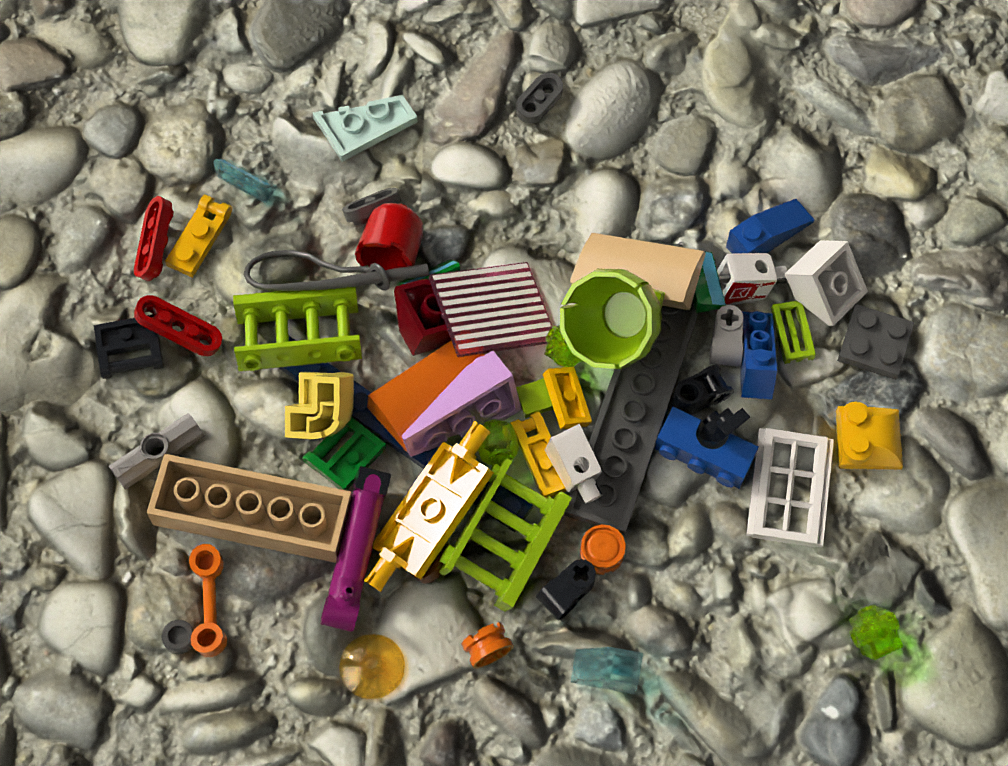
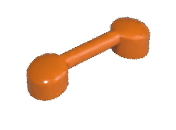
M201 544L192 550L189 556V564L192 571L203 580L204 623L194 629L190 640L191 645L200 655L214 657L223 652L227 645V636L217 625L215 579L224 568V560L214 546Z

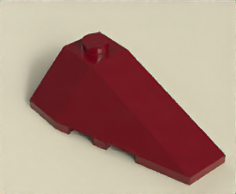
M421 279L396 286L394 289L399 332L412 356L438 349L463 332L471 334L483 329L476 328L453 332L451 327L503 320L514 314L450 323L448 318L525 308L526 305L517 304L446 314L445 310L522 298L520 295L443 306L442 301L517 290L515 287L446 297H440L439 292L512 282L490 281L437 289L436 284L440 283H432V279Z

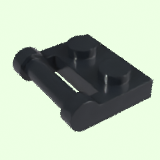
M135 318L93 325L102 379L112 378V374L154 367V369L164 368L159 334L141 326ZM148 348L151 351V355L115 362L109 361V356Z

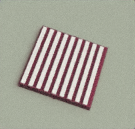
M528 262L431 274L429 276L442 313L441 316L446 324L457 357L555 343L558 340Z

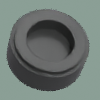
M184 620L171 621L162 631V642L169 652L184 654L193 647L190 639L194 629Z

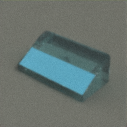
M215 159L213 161L218 178L262 202L267 203L277 189V185L233 161L227 159Z

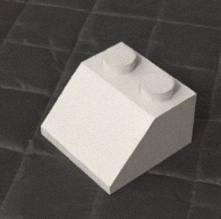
M820 240L785 273L795 299L828 326H834L868 292L848 241Z

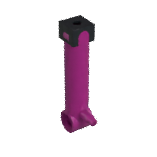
M360 466L356 473L336 564L321 616V625L350 632L354 630L360 608L364 579L384 498L387 495L390 483V473Z

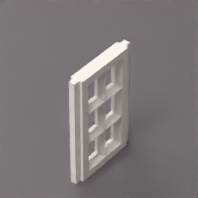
M759 428L757 446L759 448L755 456L746 536L802 546L823 547L834 439L770 428ZM775 442L792 445L789 468L772 466ZM798 446L815 448L813 472L796 469ZM771 472L788 474L786 499L769 496ZM795 476L812 478L810 502L792 500ZM768 503L785 505L783 529L765 527ZM791 506L809 509L806 533L789 531Z

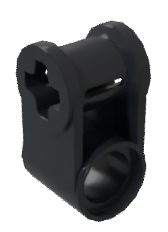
M711 365L678 383L672 398V407L693 415L711 405L725 401L734 393L732 386H727L719 373L721 371L719 365ZM689 394L694 398V400L687 401L683 399L681 395Z
M575 560L557 577L550 580L538 592L536 598L558 621L561 620L594 587L596 576L594 566L587 560ZM576 572H577V574H579V575H582V574L586 573V574H587L586 582H585L584 580H582V579H580L579 581L576 582V581H575V574H576Z

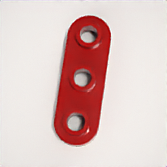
M161 196L153 198L147 206L134 265V275L145 281L157 278L162 272V258L164 248L168 243L169 223L174 213L171 201Z
M144 296L136 304L134 317L141 326L201 356H212L219 350L222 343V334L217 327L157 296ZM145 312L152 313L154 317L147 316ZM173 326H178L182 331L174 330ZM200 340L207 341L209 345L202 344Z

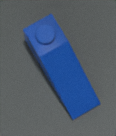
M793 199L754 214L731 229L726 248L732 254L768 253L814 223L815 219L797 199Z

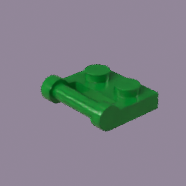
M351 417V420L341 431L333 436L325 437L312 452L308 451L302 459L309 467L319 472L338 489L347 491L354 484L356 473L360 466L369 468L386 449V444ZM348 431L352 432L353 435L325 463L322 459Z

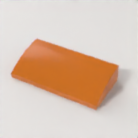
M454 338L368 395L367 408L405 451L407 450L402 439L403 433L466 366L473 363L476 358L484 356L479 347L459 349V344L474 342L471 338L457 341Z

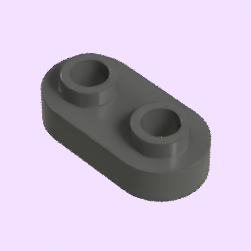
M544 73L538 76L516 102L518 118L525 123L540 121L562 96L563 82L561 78L553 73ZM547 89H549V90H552L553 92H552V93H545L544 91L547 90ZM533 109L535 112H527L526 110Z
M387 188L347 204L343 207L342 211L347 222L361 225L368 221L375 208L384 203L399 204L402 200L397 188Z

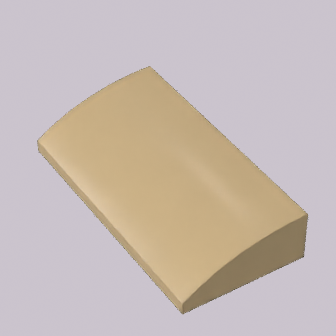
M591 233L579 255L570 283L573 284L598 268L625 269L647 281L653 289L665 292L662 306L690 310L706 253L701 250Z

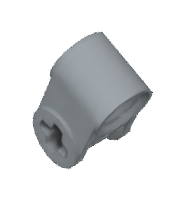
M725 305L717 311L710 346V364L741 366L744 318L742 311L736 306ZM726 320L730 321L731 326L726 325Z

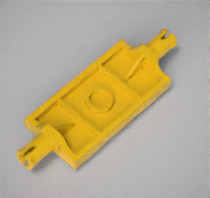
M474 421L459 445L456 443L454 446H450L444 441L374 540L373 549L380 553L379 556L381 558L364 581L379 592H382L383 587L396 568L400 570L402 567L420 580L422 579L494 474L488 467L475 460L477 458L475 456L476 452L491 433L483 425Z

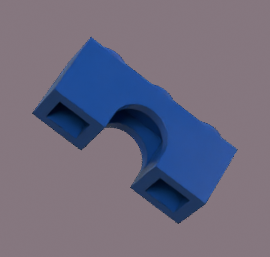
M672 407L656 440L655 449L659 451V454L666 459L673 461L677 459L687 464L688 468L696 473H707L715 477L717 482L723 486L730 488L734 486L740 489L755 459L759 446L730 434L725 444L720 448H705L698 442L696 437L701 419Z

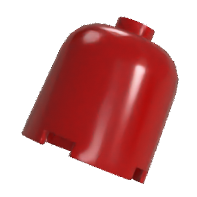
M384 203L375 208L366 223L355 250L356 261L360 266L366 267L367 265L370 267L371 264L377 263L384 270L414 266L424 231L421 218L415 211L404 204Z

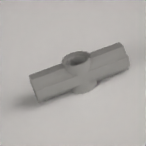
M187 413L159 433L146 435L138 447L109 465V468L126 490L154 470H160L164 454L176 456L205 436L193 417ZM154 448H164L159 455H150Z

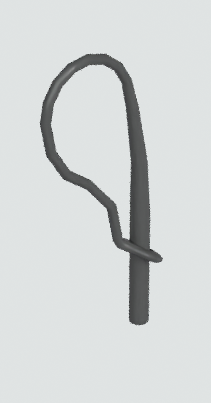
M279 250L263 253L253 258L245 266L243 275L246 282L251 286L268 291L327 290L375 284L380 290L386 291L390 287V281L429 276L427 264L384 270L377 263L371 264L370 267H340L322 261L310 253L296 250ZM275 256L306 258L319 266L340 273L367 272L326 280L287 284L258 283L250 276V271L255 264Z

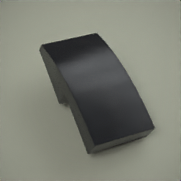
M729 408L720 414L716 410L704 419L702 423L705 426L699 435L706 441H722L744 424L750 416L743 408L735 414Z

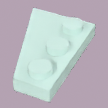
M403 95L369 101L367 105L354 108L349 106L339 107V111L324 114L323 111L313 112V119L342 162L418 122L417 115Z

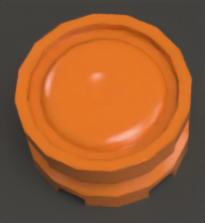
M601 524L593 526L586 531L582 538L580 558L592 563L596 574L613 573L624 560L626 543L623 535L618 529L610 525Z

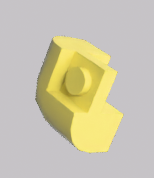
M299 372V404L285 406V437L318 439L333 436L341 431L351 420L354 375L341 372Z

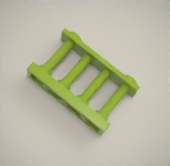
M356 287L233 295V306L237 324H245V346L234 347L238 371H255L259 369L362 359L359 335L350 334L349 314L359 313ZM337 315L338 337L320 338L318 317ZM306 318L307 340L289 341L288 320ZM276 321V343L258 345L257 323Z
M508 458L499 465L494 463L490 470L494 474L488 481L489 484L454 546L449 544L439 560L443 563L439 571L440 574L445 576L455 566L495 590V595L498 596V599L494 606L504 612L514 607L572 497L562 491L553 498L550 496L546 498L509 476L506 472L512 461ZM498 486H503L539 508V512L543 516L538 525L536 523L533 525L529 524L491 501ZM483 513L490 514L523 534L525 540L528 541L524 551L519 550L516 552L476 528ZM468 540H473L511 563L510 567L513 568L510 577L508 579L503 578L502 580L463 557L461 553Z

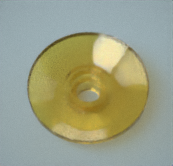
M378 634L363 635L353 640L343 651L339 664L340 676L346 688L354 695L364 699L382 698L392 693L401 683L405 671L404 657L398 645L391 639ZM373 658L377 660L378 663L375 668L369 669L365 666L368 659Z

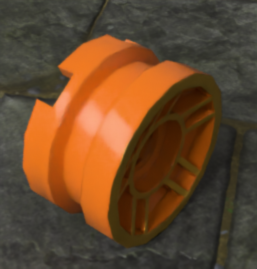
M498 622V627L496 628L493 623L479 629V633L474 636L469 635L461 643L464 651L471 655L470 663L473 668L477 669L487 666L501 659L514 648L510 638H506L504 635L505 628L502 623Z

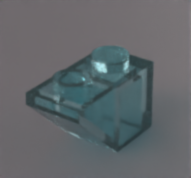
M613 647L576 649L570 683L636 694L643 653Z

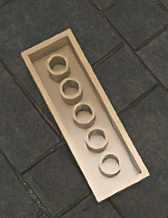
M164 454L147 509V515L155 526L336 563L352 494L351 491Z

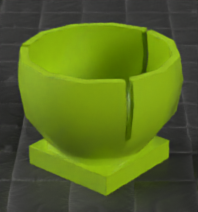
M598 268L574 282L565 295L561 304L567 306L560 307V332L571 353L590 366L609 369L627 368L650 352L660 334L661 307L665 292L653 289L647 281L628 270Z

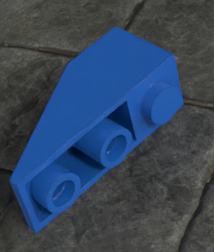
M742 311L744 319L742 335L743 356L740 366L741 397L773 399L777 376L773 313Z

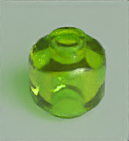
M497 419L485 422L483 426L491 433L478 449L481 460L492 466L494 463L499 465L506 458L513 461L519 452V444L513 426L506 421Z

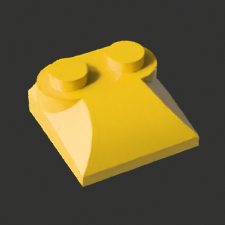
M850 402L845 406L837 407L836 424L839 469L902 470L899 409L867 407L861 402Z

